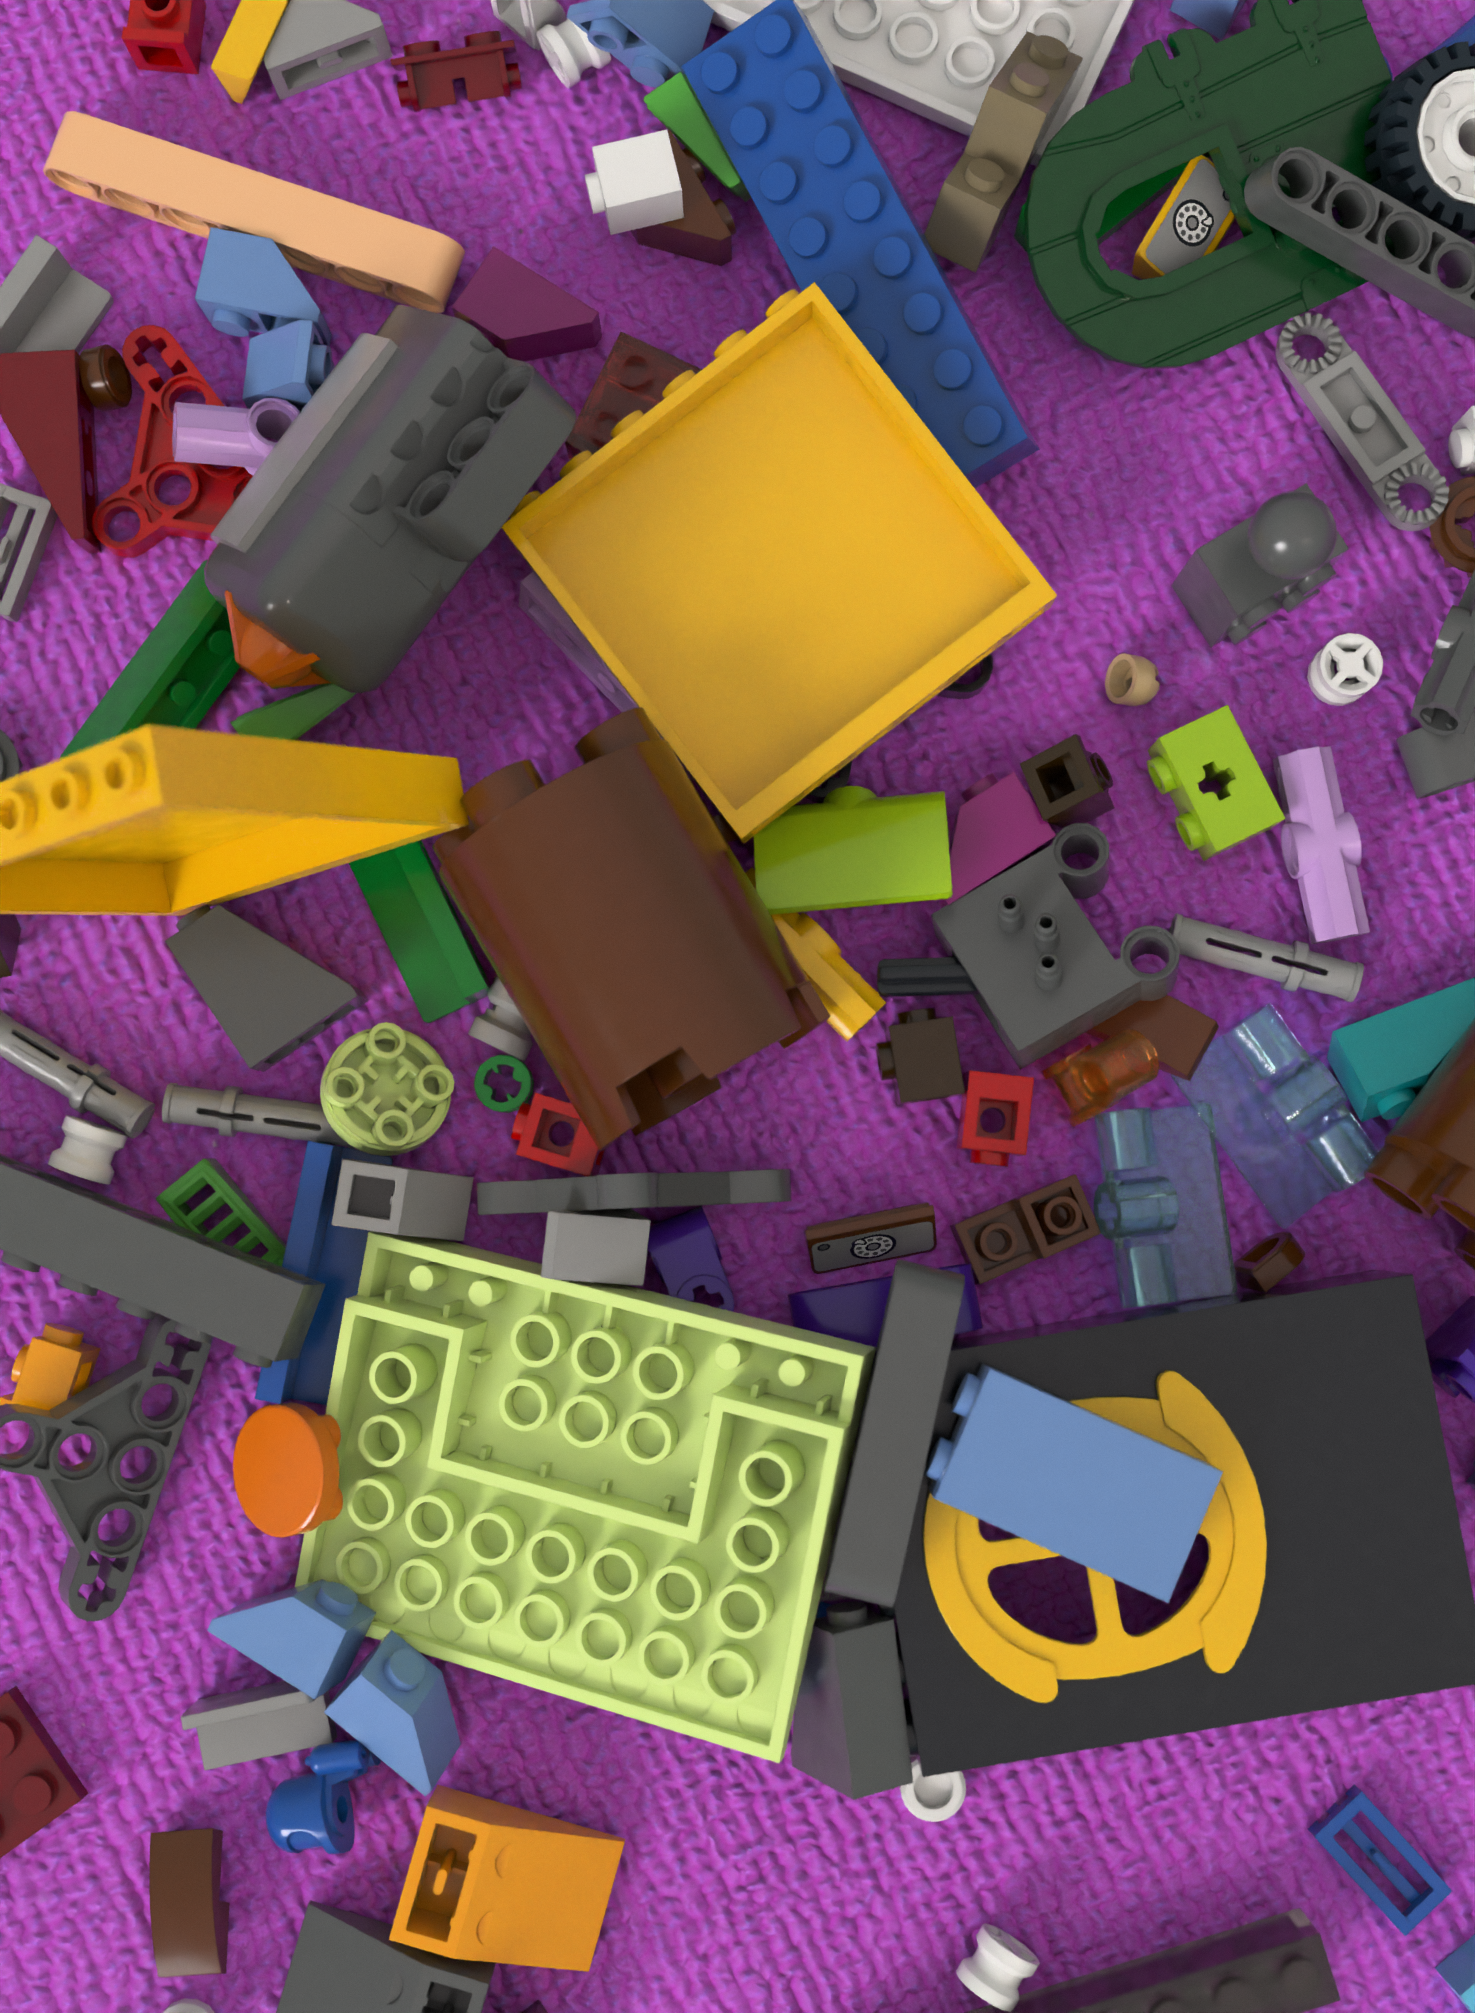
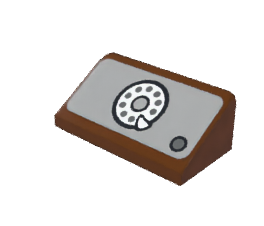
M929 1202L806 1226L807 1229H804L811 1269L816 1274L933 1251L937 1245L935 1212L933 1205H929Z

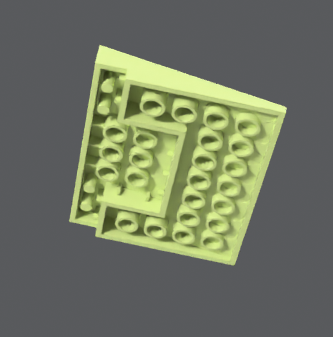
M375 1231L368 1232L358 1294L345 1299L325 1414L332 1416L337 1421L341 1432L337 1454L339 1460L338 1487L342 1493L343 1506L340 1514L335 1519L323 1521L314 1530L304 1533L295 1587L324 1579L327 1582L340 1583L353 1590L357 1594L359 1602L376 1612L365 1635L367 1637L381 1641L393 1630L419 1653L780 1763L786 1751L876 1347L624 1284L541 1277L542 1264L444 1239L396 1235Z

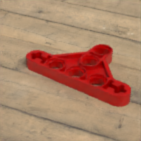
M143 325L133 330L126 337L122 347V358L127 369L145 392L130 480L104 499L96 507L92 517V528L97 539L110 552L122 558H135L147 552L169 535L213 541L210 534L253 477L245 467L232 466L228 469H218L211 464L174 461L172 450L173 411L178 397L186 392L196 391L205 396L206 405L224 406V404L175 338L165 328L156 325ZM154 347L156 351L161 353L162 359L175 375L169 378L166 383L154 367L147 362L143 353L148 348ZM181 475L187 477L191 482V491L188 498L178 505L162 503L159 498L161 484L171 476ZM127 511L138 514L140 528L132 539L126 542H117L111 539L109 524L115 515Z

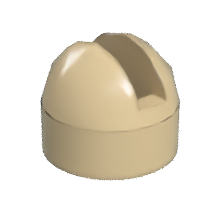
M1126 653L1116 656L1109 665L1105 678V690L1109 700L1115 704L1127 706L1144 705L1150 702L1160 688V683L1156 681V676L1159 674L1156 665L1142 656Z

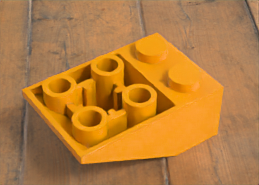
M437 1785L426 1806L389 1940L453 1959L589 1972L625 1838Z

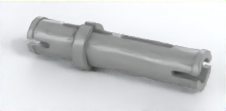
M1178 913L1174 915L1170 925L1169 933L1177 941L1180 948L1179 954L1228 969L1279 981L1280 988L1287 991L1295 992L1298 987L1339 997L1347 1002H1353L1362 982L1363 963H1353L1310 951L1308 943L1295 940L1292 945H1288L1239 930L1228 929L1183 917L1182 914ZM1206 941L1255 954L1256 957L1209 945ZM1272 959L1319 971L1320 974L1273 962Z
M0 1009V1056L69 1098V1106L80 1113L90 1111L132 1139L136 1138L146 1128L155 1112V1103L142 1098L111 1079V1072L107 1068L97 1063L92 1066L88 1065L47 1038L14 1020Z
M170 1082L165 1090L162 1104L163 1123L171 1124L173 1122L217 1128L221 1136L235 1137L237 1131L292 1140L348 1146V1148L355 1149L332 1129L325 1117L321 1104L243 1094L242 1087L227 1086L224 1091L182 1086L178 1085V1083Z

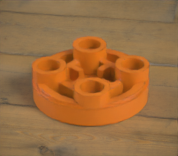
M290 1402L264 1406L255 1411L242 1426L233 1454L234 1486L246 1516L259 1530L267 1535L281 1538L308 1533L317 1528L323 1521L333 1520L340 1514L343 1506V1497L338 1487L339 1460L337 1448L340 1444L341 1432L337 1421L332 1416L327 1414L317 1415L305 1405Z

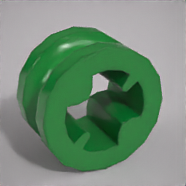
M497 1055L490 1057L480 1065L475 1074L474 1088L478 1099L484 1106L493 1111L510 1113L519 1110L523 1102H529L534 1090V1079L531 1070L524 1062L513 1056ZM503 1066L513 1067V1079L521 1083V1090L516 1097L513 1094L507 1093V1102H498L495 1100L496 1089L488 1085V1078L493 1071L501 1075V1067Z

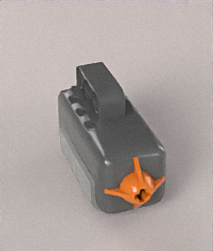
M396 305L375 335L361 333L279 439L210 534L217 546L210 554L204 568L205 585L216 601L228 611L235 662L271 689L333 683L351 693H365L378 689L386 682L474 560L493 540L567 439L576 422L575 410L531 364L507 358L479 330L464 320L405 305Z

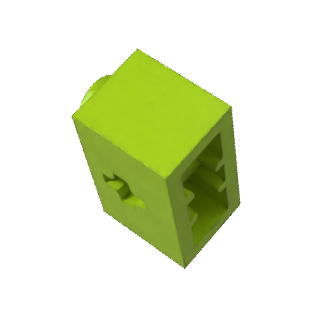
M1228 705L1159 737L1148 749L1152 758L1147 761L1150 777L1161 794H1170L1180 814L1175 818L1179 835L1190 851L1198 850L1203 861L1272 829L1286 819ZM1203 779L1206 782L1217 780L1221 790L1216 794L1213 791L1203 794L1198 784Z

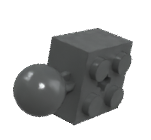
M1306 483L1294 491L1283 492L1269 498L1257 509L1253 516L1196 549L1171 586L1210 647L1215 646L1228 637L1234 645H1237L1267 625L1265 620L1281 610L1282 606L1287 613H1290L1320 593L1318 588L1337 575L1332 566L1349 548L1337 531L1336 522L1330 509L1313 494Z

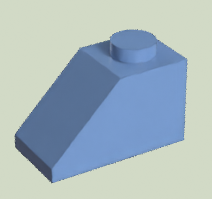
M321 1579L243 1602L212 1619L207 1631L315 1700L345 1680L376 1612L359 1602L357 1594L347 1586Z
M393 1630L353 1670L324 1711L326 1715L425 1797L433 1790L461 1745L442 1671Z

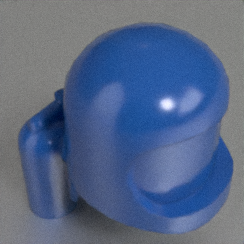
M358 1740L316 1746L310 1756L305 1758V1764L310 1766L314 1773L286 1779L273 1790L267 1802L265 1812L266 1827L270 1838L279 1849L287 1853H300L303 1850L322 1847L331 1855L350 1851L354 1845L355 1826L348 1782L366 1774L368 1767L379 1765L381 1759Z

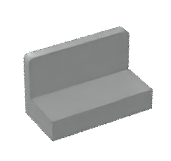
M36 235L0 286V353L74 349L79 354L113 305L114 299L107 290L72 269L57 247Z
M286 1681L198 1699L180 1716L183 1730L197 1729L204 1771L316 1747L321 1744L333 1743L337 1738L334 1720L324 1713L331 1703L329 1691L314 1700Z

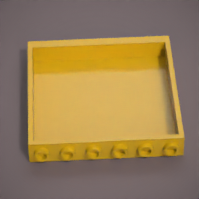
M815 282L800 294L796 289H792L781 295L767 309L765 316L768 319L747 334L742 329L727 337L716 348L714 352L716 359L697 374L693 370H688L677 376L663 390L662 396L664 399L647 413L643 414L641 410H637L623 418L610 433L613 439L593 455L589 450H586L573 457L560 470L559 476L562 478L543 494H540L538 490L526 494L509 516L510 519L501 527L518 552L638 707L644 708L658 734L669 743L678 760L743 844L1051 608L1057 597L1055 591Z
M154 725L142 727L0 782V914L182 916L202 906L208 905L211 907L469 825L468 815L460 803L464 792L458 759Z

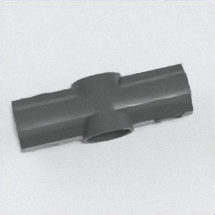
M1475 570L1459 605H1452L1431 655V659L1434 661L1423 679L1410 715L1422 724L1424 730L1444 737L1454 733L1464 734L1475 710Z

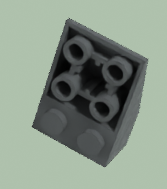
M310 1900L276 2013H482L496 1963L453 1959L391 1941L389 1937L392 1924Z

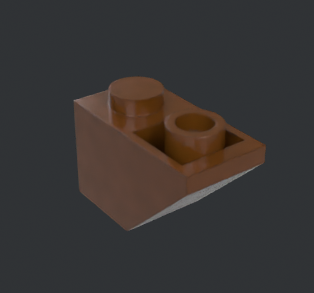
M669 129L667 131L682 188L684 218L630 231L639 245L723 266L732 261L731 236L736 233L735 223L724 202L720 198L712 202L702 183L706 181V176L700 161L687 148L681 149Z

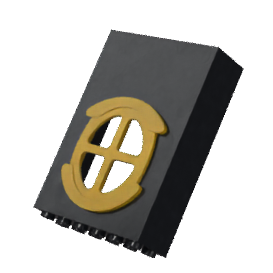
M1369 1270L1273 1286L1267 1292L1248 1290L953 1339L925 1468L938 1438L942 1437L950 1440L960 1415L952 1412L951 1409L963 1378L967 1373L977 1377L983 1363L1203 1460L1223 1471L1197 1533L1203 1535L1208 1542V1561L1204 1573L1190 1597L1176 1612L1154 1628L1142 1634L1130 1635L1122 1627L1114 1579L1086 1567L1097 1633L1090 1642L1083 1644L1052 1639L1023 1626L997 1603L988 1586V1575L995 1567L1062 1555L1019 1536L999 1540L984 1539L979 1532L978 1518L934 1499L929 1491L933 1479L924 1476L923 1473L893 1607L877 1604L881 1616L894 1619L901 1684L905 1696L903 1701L910 1757H917L923 1777L1475 1685V1602L1413 1274Z

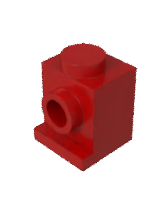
M130 0L127 27L123 26L122 40L138 70L199 74L206 3L204 0Z
M973 1070L963 1073L965 1093L962 1094L957 1149L971 1150L970 1163L1008 1167L1009 1155L1023 1156L1027 1153L1034 1077ZM986 1109H995L1002 1116V1127L996 1133H989L981 1126L980 1117Z
M534 1093L532 1103L523 1102L517 1112L511 1135L512 1139L519 1141L515 1155L587 1177L599 1174L606 1149L601 1152L599 1151L572 1103ZM567 1122L573 1128L574 1137L568 1145L561 1147L553 1141L552 1131L558 1123Z

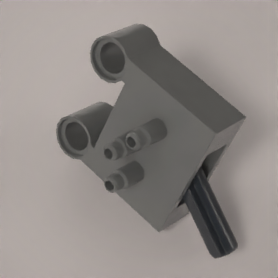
M1074 823L1059 831L1051 846L931 914L935 936L948 957L883 959L879 961L877 967V987L879 994L883 997L973 995L1021 1070L1140 1000L1154 1001L1165 997L1173 990L1177 981L1180 948L1176 939L1167 930L1158 926H1142L1134 929L1125 937L1120 948V958L1117 960L1113 958L1075 900L1095 896L1105 887L1109 877V843L1105 834L1097 827L1088 823ZM1085 853L1092 856L1096 863L1087 869L1076 870L1069 867L1065 860L1071 855ZM1153 954L1160 957L1165 962L1166 967L1154 974H1147L1138 971L1132 965V961L1138 956Z

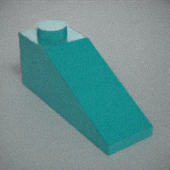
M1475 977L1333 1031L1327 1059L1361 1122L1380 1115L1385 1120L1403 1115L1475 1018Z

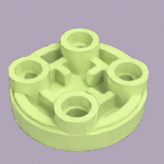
M379 1023L371 1029H366L352 1035L335 1050L322 1075L320 1085L321 1105L332 1129L349 1145L373 1155H399L420 1147L440 1127L449 1110L451 1093L454 1090V1078L439 1054L425 1040L411 1032L402 1030L394 1023Z

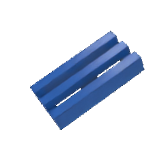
M1354 1784L1345 1793L1348 1798L1340 1805L1335 1802L1327 1810L1329 1816L1321 1823L1316 1820L1308 1830L1400 1932L1406 1936L1452 1890ZM1360 1811L1364 1813L1427 1882L1429 1887L1421 1895L1354 1823L1352 1818ZM1341 1829L1348 1834L1410 1902L1411 1905L1402 1913L1335 1841L1333 1837Z

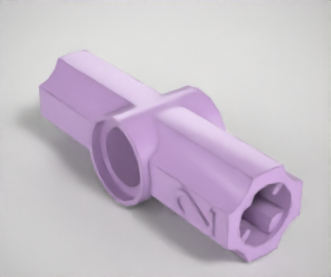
M264 398L254 403L250 409L175 402L172 432L174 461L245 467L251 475H254L277 444L265 438L269 437L279 441L300 411L288 401L279 398Z
M1316 746L1277 756L1273 759L1274 772L1286 818V823L1282 826L1281 830L1282 853L1290 876L1293 879H1298L1311 944L1327 943L1369 933L1368 918L1357 873V868L1362 858L1360 834L1354 817L1350 812H1344L1331 746Z

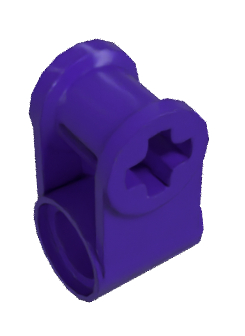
M702 1205L650 1225L648 1249L662 1283L665 1282L669 1295L694 1302L696 1300L694 1290L700 1286H705L709 1294L721 1293L724 1304L717 1308L734 1312V1296L720 1262L723 1259Z

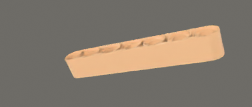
M67 111L64 114L43 168L44 175L50 181L78 196L207 239L211 227L271 238L291 267L413 308L435 313L444 312L465 255V250L459 243L435 230L75 111Z

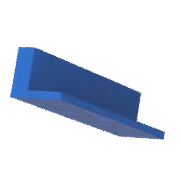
M307 1142L282 1267L326 1285L298 1358L273 1361L270 1368L261 1367L255 1399L278 1404L295 1399L327 1406L345 1299L358 1294L368 1232H370L368 1230L332 1225L342 1159L348 1158L393 1165V1158L391 1156L373 1155L358 1149L327 1143Z

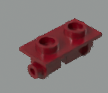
M488 31L464 36V48L441 51L439 41H424L403 46L405 57L390 59L391 65L396 71L406 70L408 80L396 82L401 108L413 106L414 112H420L425 109L457 105L453 80L463 78L465 79L468 102L511 97L510 90L522 89L518 62L506 64L504 55L517 52L514 40L502 41L500 31Z

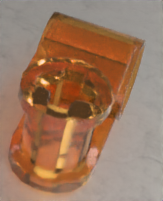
M1124 1029L1093 1046L1090 1044L1086 1045L1040 1072L1045 1080H1053L1071 1112L1067 1119L1071 1126L1074 1127L1120 1102L1124 1097L1153 1081L1158 1076L1159 1060L1154 1047L1144 1035L1133 1029Z

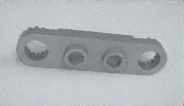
M1305 313L1304 316L1298 315L1293 317V320L1284 326L1276 345L1275 355L1280 369L1385 518L1393 526L1405 531H1419L1431 526L1442 514L1449 500V487L1446 485L1445 476L1442 477L1440 475V471L1427 457L1424 446L1357 352L1351 350L1339 333L1338 326L1335 327L1330 318L1325 319L1319 313L1317 315ZM1301 335L1315 336L1323 343L1325 354L1323 357L1318 358L1317 361L1311 359L1310 362H1307L1305 358L1302 361L1299 355H1294L1295 350L1292 349V341ZM1408 483L1419 484L1428 491L1431 505L1429 508L1424 509V511L1417 510V512H1413L1414 510L1412 509L1409 511L1405 510L1407 507L1405 505L1401 506V500L1397 499L1399 496L1397 490L1402 485Z

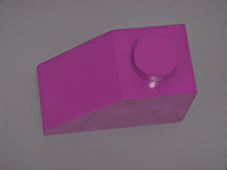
M494 246L452 306L456 318L474 326L494 347L499 348L507 358L523 362L596 347L602 338L598 311Z
M1012 772L1000 781L996 779L993 773L989 774L961 794L966 803L959 807L955 816L949 843L953 895L948 899L937 900L940 908L953 903L967 893L1048 847L1055 838V832L1048 822L1043 821L1037 805L1015 772Z

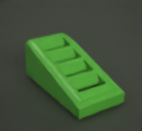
M680 71L643 98L647 108L668 130H671L672 134L729 191L745 202L751 199L747 188L686 74Z
M333 683L319 684L241 714L230 723L239 735L295 741L357 693L348 692Z
M204 1158L156 1197V1201L175 1224L219 1242L245 1223L251 1232L233 1247L248 1253L262 1242L269 1251L261 1258L282 1266L286 1249L285 1243L216 1159ZM209 1183L216 1192L192 1210L186 1202ZM227 1203L233 1212L209 1231L203 1222Z

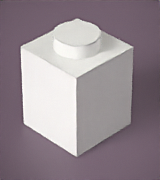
M667 129L592 147L596 172L585 174V182L593 214L605 212L610 235L684 218L682 188Z

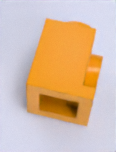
M46 1323L42 1335L32 1337L30 1345L25 1344L19 1351L11 1374L12 1381L17 1382L14 1393L0 1396V1406L4 1404H20L49 1411L88 1388L101 1348L83 1343L84 1333L80 1330L61 1324Z

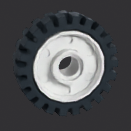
M1468 41L1454 43L1447 48L1444 46L1419 59L1385 86L1378 96L1381 101L1373 106L1368 120L1376 125L1365 132L1364 146L1376 148L1375 152L1365 158L1367 172L1380 171L1381 178L1372 183V186L1384 193L1388 192L1396 200L1464 239L1473 242L1475 241V44L1469 46Z

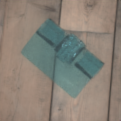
M1270 1002L1258 1008L1211 1041L1191 1081L1170 1074L1172 1080L1275 1222L1283 1229L1289 1227L1331 1192L1343 1191L1364 1179V1171L1379 1152L1344 1103L1347 1102V1097L1337 1080L1316 1056L1311 1055L1309 1057Z
M1197 1104L1158 1110L1134 1108L1094 1115L1103 1183L1098 1185L1095 1191L1094 1215L1101 1234L1112 1242L1121 1308L1235 1294L1237 1292V1281L1210 1106L1208 1104Z

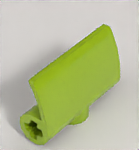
M844 786L828 793L822 803L792 806L754 836L756 892L770 915L940 900L952 897L945 791L877 797L869 789L860 786Z

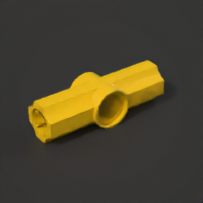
M751 867L746 872V875L756 890L755 870ZM797 912L771 915L831 1016L826 1022L848 1042L874 1017L886 1002L840 956L842 951L839 946L811 917L805 913L799 915Z

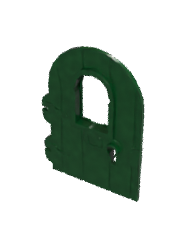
M1258 0L1253 4L1249 15L1251 28L1218 43H1215L1208 32L1199 28H1181L1167 36V44L1171 49L1173 59L1169 60L1164 45L1159 39L1144 45L1142 52L1132 61L1129 70L1131 82L1102 95L1076 112L1048 142L1030 181L1024 210L1025 249L1028 253V260L1035 284L1053 316L1081 344L1108 360L1143 369L1179 368L1210 358L1369 282L1256 218L1247 207L1244 196L1246 180L1252 171L1287 149L1294 147L1309 149L1370 185L1381 178L1380 171H1366L1365 158L1375 152L1376 148L1364 146L1365 132L1376 125L1368 120L1372 107L1381 101L1378 96L1385 86L1392 82V77L1371 23L1367 19V13L1362 0H1292L1293 4L1289 5L1288 0ZM1209 152L1219 175L1221 186L1229 195L1230 208L1236 217L1244 238L1161 277L1137 280L1116 269L1111 271L1100 255L1096 233L1100 230L1107 205L1123 191ZM1278 174V184L1282 192L1290 197L1291 191L1287 179ZM1336 207L1341 221L1336 223H1338L1342 227L1343 217L1340 210ZM1385 235L1386 247L1389 253L1394 256V244L1391 238Z

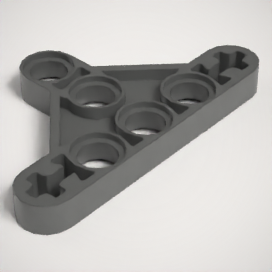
M790 1169L625 1173L589 1177L477 1183L478 1215L540 1213L552 1210L579 1211L792 1201Z
M156 1314L154 1319L148 1324L135 1360L49 1411L20 1404H4L0 1406V1428L11 1421H23L27 1423L29 1429L28 1439L23 1447L11 1454L0 1453V1469L30 1475L36 1480L71 1546L59 1580L58 1590L61 1600L78 1618L85 1621H100L109 1617L120 1607L125 1598L211 1348V1344L192 1339L189 1340L188 1344L180 1343L173 1348L166 1343V1337L169 1332L176 1333L174 1328L177 1321L160 1314ZM161 1362L167 1367L172 1363L181 1370L179 1376H175L162 1368H155L156 1363ZM158 1384H168L173 1393L172 1402L162 1414L156 1416L144 1415L141 1404L146 1391ZM74 1434L89 1435L91 1448L88 1456L77 1465H61L58 1459V1452L63 1441ZM137 1446L148 1447L151 1452V1462L147 1470L135 1478L122 1477L120 1462L124 1454ZM115 1509L127 1510L130 1521L126 1531L114 1540L104 1541L100 1539L98 1526L102 1518L108 1512ZM94 1550L105 1557L116 1559L112 1562L102 1557L99 1563L90 1553ZM98 1574V1577L105 1583V1587L102 1591H92L87 1600L80 1593L79 1589L82 1584H93Z

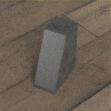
M206 905L188 913L176 924L179 932L165 940L250 1069L265 1072L368 1002V999L360 989L220 905H217L212 910Z
M851 1601L833 1604L826 1608L827 1616L816 1618L795 1706L791 1759L792 1767L855 1800L913 1783L894 1619L868 1610L863 1602Z

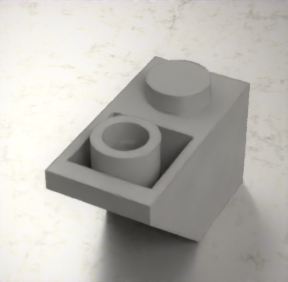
M348 1158L342 1159L332 1225L396 1235L464 1241L474 1177Z

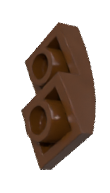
M1166 995L1154 1001L1140 1000L1085 1033L1128 1049L1132 1058L1136 1061L1191 1081L1219 1026L1217 1021L1185 1003Z
M1076 1174L1057 1180L950 1225L965 1263H972L975 1285L985 1283L1037 1259L1047 1258L1101 1234Z
M206 1828L151 1833L149 1861L150 1915L154 1956L158 1977L160 1978L226 1974L230 1903L219 1901L222 1830Z

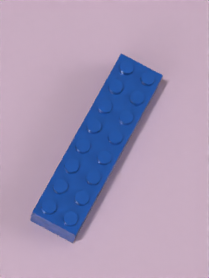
M775 0L682 65L683 71L801 291H804L814 282L972 486L977 488L1040 450L813 27L794 0Z

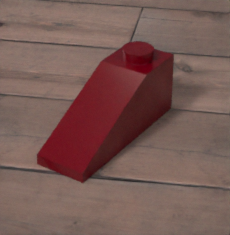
M74 349L0 353V414L70 538L88 553H101V542L97 539L92 528V517L96 507L99 505L94 405L89 400L81 381L79 372L80 355Z

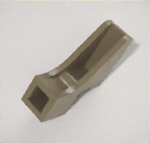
M1028 31L989 85L965 151L945 179L924 233L934 253L975 273L995 243L1018 187L1068 93L1083 60L1082 57L1068 51L1066 45L1060 40L1047 35L1037 36Z

